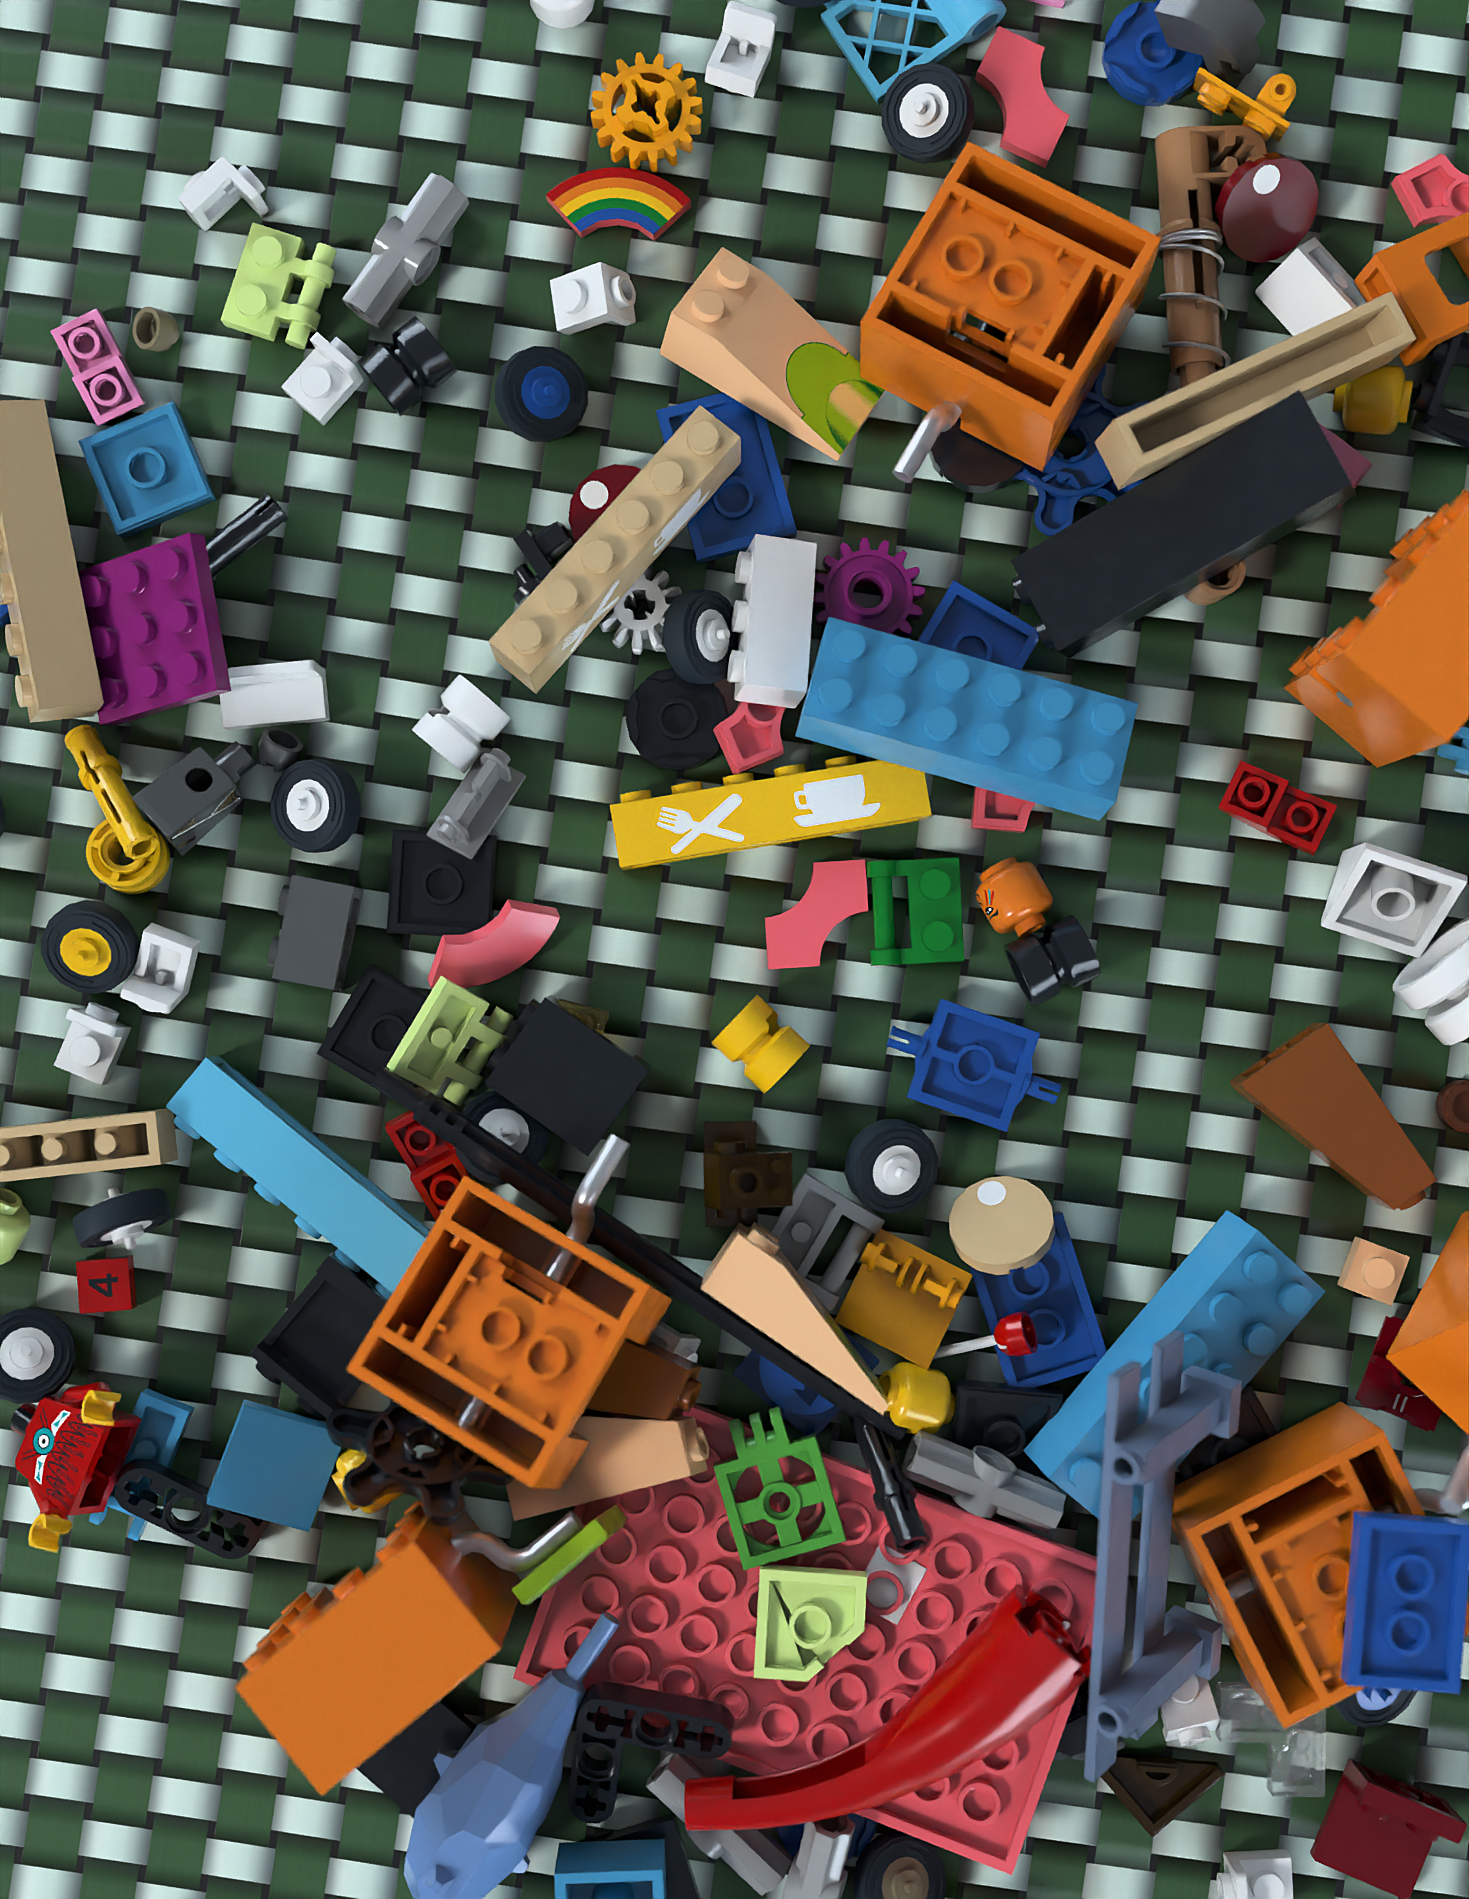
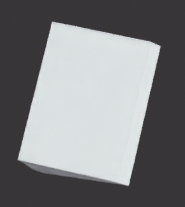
M1365 842L1342 851L1322 915L1321 926L1420 959L1468 882L1467 876Z

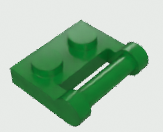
M959 857L865 862L866 878H871L875 950H870L871 966L964 961ZM892 877H906L910 948L896 949Z

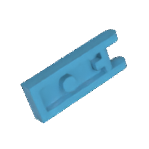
M148 1388L143 1390L132 1413L142 1420L123 1466L134 1459L145 1458L170 1469L195 1408ZM143 1476L139 1482L129 1480L131 1483V1494L138 1496L144 1489L159 1496V1494L150 1489L149 1477ZM115 1483L104 1512L91 1513L89 1522L99 1526L105 1519L109 1507L134 1517L129 1529L128 1538L138 1542L144 1533L148 1521L127 1512L119 1505L115 1495Z

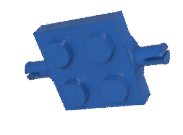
M939 999L932 1023L922 1036L892 1026L890 1035L907 1040L908 1044L891 1038L887 1039L886 1047L915 1056V1072L906 1095L907 1098L1005 1132L1008 1130L1015 1107L1024 1098L1025 1094L1054 1105L1058 1096L1041 1091L1039 1087L1060 1093L1061 1083H1055L1032 1075V1057L1040 1036L1039 1032L944 999Z

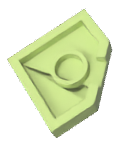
M775 1564L761 1565L759 1573L754 1678L808 1682L824 1668V1664L846 1644L850 1645L859 1637L865 1628L867 1571Z

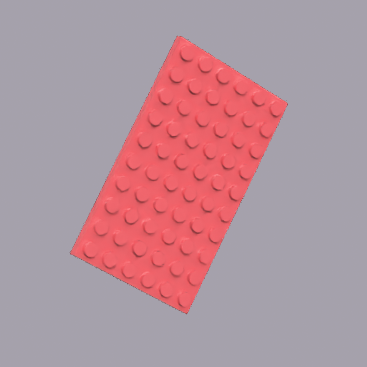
M694 1404L693 1408L689 1412L684 1411L682 1416L694 1417L696 1426L702 1428L706 1435L709 1456L705 1461L708 1470L688 1477L575 1506L573 1513L580 1519L584 1527L616 1504L628 1518L626 1520L627 1523L543 1594L513 1679L535 1686L551 1669L565 1668L602 1612L606 1611L619 1620L620 1625L582 1682L585 1689L597 1682H613L722 1704L733 1715L735 1726L728 1752L716 1759L759 1776L784 1772L817 1762L864 1740L883 1726L928 1681L970 1633L1018 1584L1025 1592L1023 1597L1033 1589L1050 1601L1069 1619L1072 1625L1067 1631L1079 1652L1087 1644L1092 1649L1097 1557L999 1519L976 1516L960 1507L957 1503L915 1488L917 1495L914 1502L930 1540L921 1549L902 1554L905 1557H894L885 1548L886 1545L896 1551L895 1542L884 1512L879 1511L875 1506L873 1495L876 1491L869 1471L822 1452L846 1533V1541L768 1564L865 1571L879 1546L882 1555L889 1562L896 1565H905L915 1561L927 1568L897 1625L880 1615L891 1614L900 1607L904 1594L901 1581L895 1574L889 1571L881 1570L868 1575L867 1587L877 1578L891 1580L898 1589L896 1601L888 1607L879 1608L871 1604L866 1595L864 1632L850 1645L846 1644L824 1664V1668L808 1682L754 1678L760 1566L743 1570L713 1468L715 1462L738 1456L729 1428V1421L733 1420V1418ZM742 1422L745 1437L754 1436L751 1425ZM793 1456L779 1458L784 1480L790 1482L793 1486L816 1480L814 1469L804 1461ZM757 1465L746 1468L741 1474L735 1487L734 1497L736 1503L758 1497L764 1488ZM775 1492L771 1495L769 1503L773 1510L783 1512L789 1508L790 1499L784 1492ZM823 1502L800 1508L796 1520L802 1540L809 1537L821 1523L826 1510ZM765 1519L743 1525L748 1533L756 1539L770 1545L781 1546L775 1525ZM1078 1688L1068 1699L1027 1732L985 1758L945 1779L908 1795L854 1813L1012 1875ZM600 1706V1713L609 1714V1708ZM628 1710L626 1719L632 1720L634 1711ZM650 1712L643 1716L646 1723L656 1728H663L670 1724L667 1717L657 1712ZM681 1720L679 1729L685 1730L687 1721ZM704 1726V1732L714 1734V1728Z

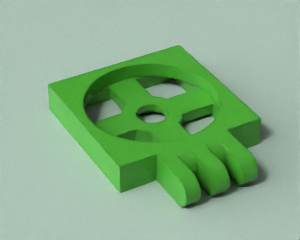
M780 1406L769 1409L770 1421L774 1427V1430L769 1432L765 1430L760 1412L749 1415L754 1435L752 1437H745L744 1426L740 1418L730 1420L729 1428L738 1456L715 1462L713 1465L743 1570L846 1541V1533L816 1433L790 1440ZM793 1456L804 1461L814 1469L816 1480L793 1486L790 1482L784 1480L779 1458ZM757 1465L764 1488L758 1497L736 1503L734 1497L735 1487L741 1474L746 1468ZM775 1492L787 1494L790 1499L789 1508L783 1512L773 1510L769 1503L771 1495ZM823 1502L826 1510L821 1523L809 1537L802 1540L796 1520L800 1508ZM765 1519L775 1525L781 1546L770 1545L756 1539L748 1533L743 1525Z

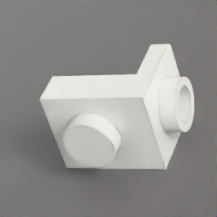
M730 1L725 9L722 33L707 64L705 83L724 88L729 92L754 98L771 57L777 16L757 8Z
M223 155L209 169L193 175L186 183L184 192L177 198L189 216L204 232L213 226L241 198L261 217L269 212L267 205L260 195L265 190V187L244 164L237 170Z
M598 262L550 280L556 328L561 333L571 335L608 321L624 326L636 322L634 311L636 293L628 273Z
M151 923L143 931L134 975L122 986L121 998L136 1003L146 1011L169 1014L189 993L201 940Z
M1195 1674L1159 1707L1164 1724L1162 1731L1165 1741L1178 1739L1180 1746L1195 1745L1211 1738L1209 1731L1215 1730L1220 1720L1208 1680Z

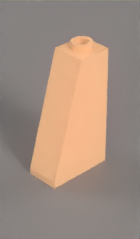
M583 1411L572 1431L590 1442L562 1489L532 1488L515 1478L512 1483L506 1485L513 1519L518 1521L688 1477L708 1470L705 1461L709 1456L708 1442L704 1431L696 1426L695 1418L691 1416H678L669 1420L622 1413Z

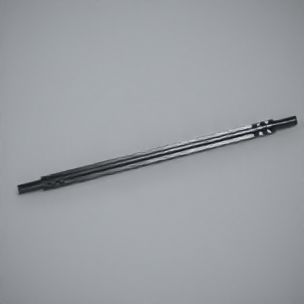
M384 1066L379 1070L371 1084L415 1113L412 1119L571 1226L573 1221L571 1208L577 1191L432 1092L426 1096ZM595 1204L593 1210L595 1221L589 1239L852 1417L857 1414L897 1442L902 1439L908 1428L895 1425L889 1411H885L882 1415L701 1289L702 1276Z

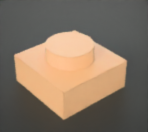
M1355 1236L1337 1285L1392 1306L1410 1257Z

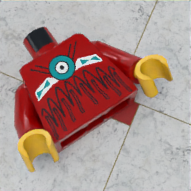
M96 1382L69 1387L62 1396H45L39 1401L38 1406L34 1403L22 1404L12 1416L11 1428L24 1436L15 1459L16 1469L28 1479V1485L40 1510V1515L34 1520L29 1532L28 1540L31 1547L57 1553L59 1550L60 1534H67L72 1528V1522L68 1520V1516L104 1512L116 1483L119 1470L123 1466L142 1420L136 1415L115 1408L116 1402L121 1400V1394L113 1393L107 1383Z

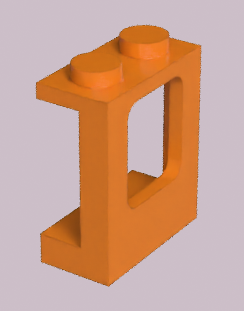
M1469 211L1377 252L1354 279L1366 302L1392 291L1416 337L1409 346L1398 354L1405 367L1423 360L1437 344L1469 330V301L1461 305L1450 303L1425 263L1426 256L1449 246L1469 279Z

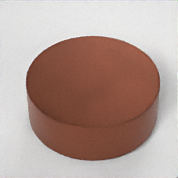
M1456 1080L1448 1083L1440 1090L1436 1099V1112L1440 1121L1446 1127L1464 1133H1469V1081Z

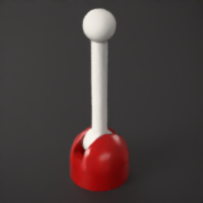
M1026 1311L1009 1314L999 1320L993 1335L939 1347L933 1359L997 1345L1008 1356H1024L1036 1353L1038 1342L1034 1323Z

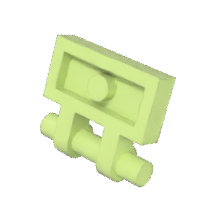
M252 223L220 320L226 327L273 342L280 323L290 325L285 342L293 347L305 349L310 332L317 331L321 318L317 311L324 289L331 288L335 276L332 265L337 250L327 244L317 243L312 260L305 261L302 260L306 245L302 238ZM294 280L304 282L298 303L288 304L287 301Z
M440 976L388 1062L387 1067L393 1073L434 1094L438 1092L446 1077L451 1078L452 1081L443 1096L461 1106L471 1089L476 1091L484 1077L480 1073L493 1051L503 1041L506 1042L508 1037L504 1033L514 1016L496 1006L487 1023L480 1021L490 1004L483 998ZM471 1036L476 1038L463 1063L457 1062L456 1060Z

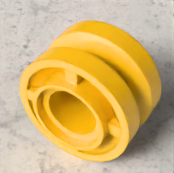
M107 819L98 824L89 836L86 846V857L90 869L100 880L118 892L125 894L147 892L157 886L168 871L170 864L168 844L164 837L148 822H146L158 840L157 849L148 857L135 860L125 866L119 865L118 857L123 847Z

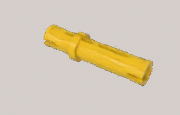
M80 725L73 728L65 736L64 742L80 768L78 775L83 787L93 792L106 819L122 845L126 857L130 856L132 860L148 857L157 849L158 840L152 834L121 778L123 771L119 761L107 753L97 730L92 728L91 725Z

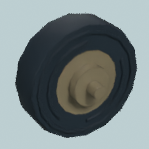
M901 1831L881 1834L868 1843L856 1861L852 1879L854 1899H944L947 1887L945 1867L936 1849L926 1841Z

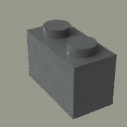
M292 875L290 885L283 886L278 902V914L284 916L280 936L273 937L268 953V965L274 967L272 978L330 990H344L364 889Z

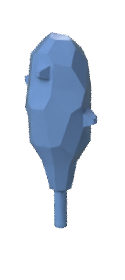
M603 1611L565 1668L551 1669L516 1706L478 1724L459 1751L440 1749L434 1758V1763L441 1778L416 1808L405 1859L404 1876L413 1899H483L510 1873H525L530 1865V1860L526 1853L530 1848L536 1831L548 1815L562 1780L563 1757L567 1739L586 1694L582 1681L619 1627L620 1622L615 1616Z

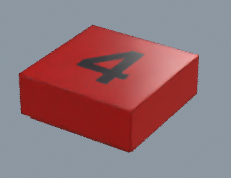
M133 1255L82 1259L76 1262L80 1314L132 1310L137 1307Z

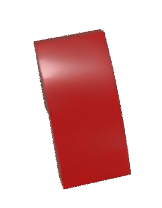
M1240 760L1218 809L1281 842L1314 856L1337 809V805L1289 786L1288 780Z
M409 1110L386 1122L385 1130L409 1168L412 1183L433 1218L437 1221L464 1175L475 1182L476 1180L457 1157L456 1148L412 1119L415 1113Z

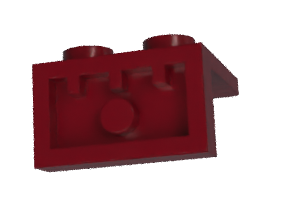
M1349 1758L1310 1850V1854L1318 1863L1402 1899H1409L1432 1843L1437 1842L1440 1836L1460 1844L1467 1824L1445 1799Z

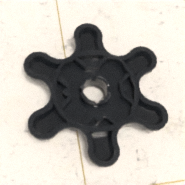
M389 1397V1407L376 1414L361 1413L353 1409H339L327 1417L326 1430L330 1440L339 1447L359 1451L366 1457L361 1465L349 1470L345 1474L342 1483L348 1501L358 1507L370 1506L387 1494L403 1493L414 1496L423 1503L424 1512L430 1523L438 1527H447L455 1523L464 1510V1497L459 1489L461 1485L467 1482L481 1481L496 1486H505L512 1483L516 1478ZM417 1445H426L435 1451L423 1453L421 1458H417V1452L414 1448Z

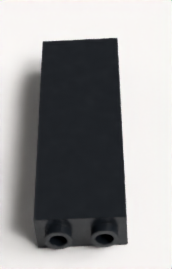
M1298 390L1012 559L1011 562L1018 576L1012 579V583L1026 606L1034 604L1041 618V621L1036 623L1035 627L1046 648L1049 651L1056 648L1058 652L1071 658L1356 496V493L1301 391Z

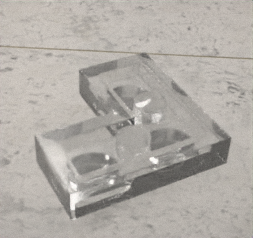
M1216 1682V1708L1220 1720L1215 1729V1735L1220 1742L1267 1743V1789L1272 1796L1325 1797L1326 1708L1284 1729L1249 1683Z

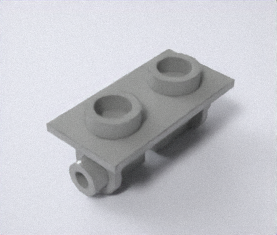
M493 748L490 754L482 752L428 831L427 836L472 860L525 780L526 775L508 766L511 758L504 751Z

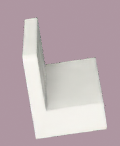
M1315 237L1297 247L1255 291L1258 298L1293 336L1367 303L1352 277Z
M314 660L228 668L232 691L220 694L222 726L224 729L237 730L330 721L325 669Z

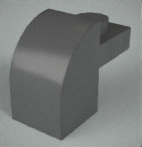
M1161 0L1154 10L1168 47L1202 55L1208 72L1228 85L1237 89L1244 77L1253 70L1257 58L1261 54L1255 37L1266 22L1262 12L1253 0Z

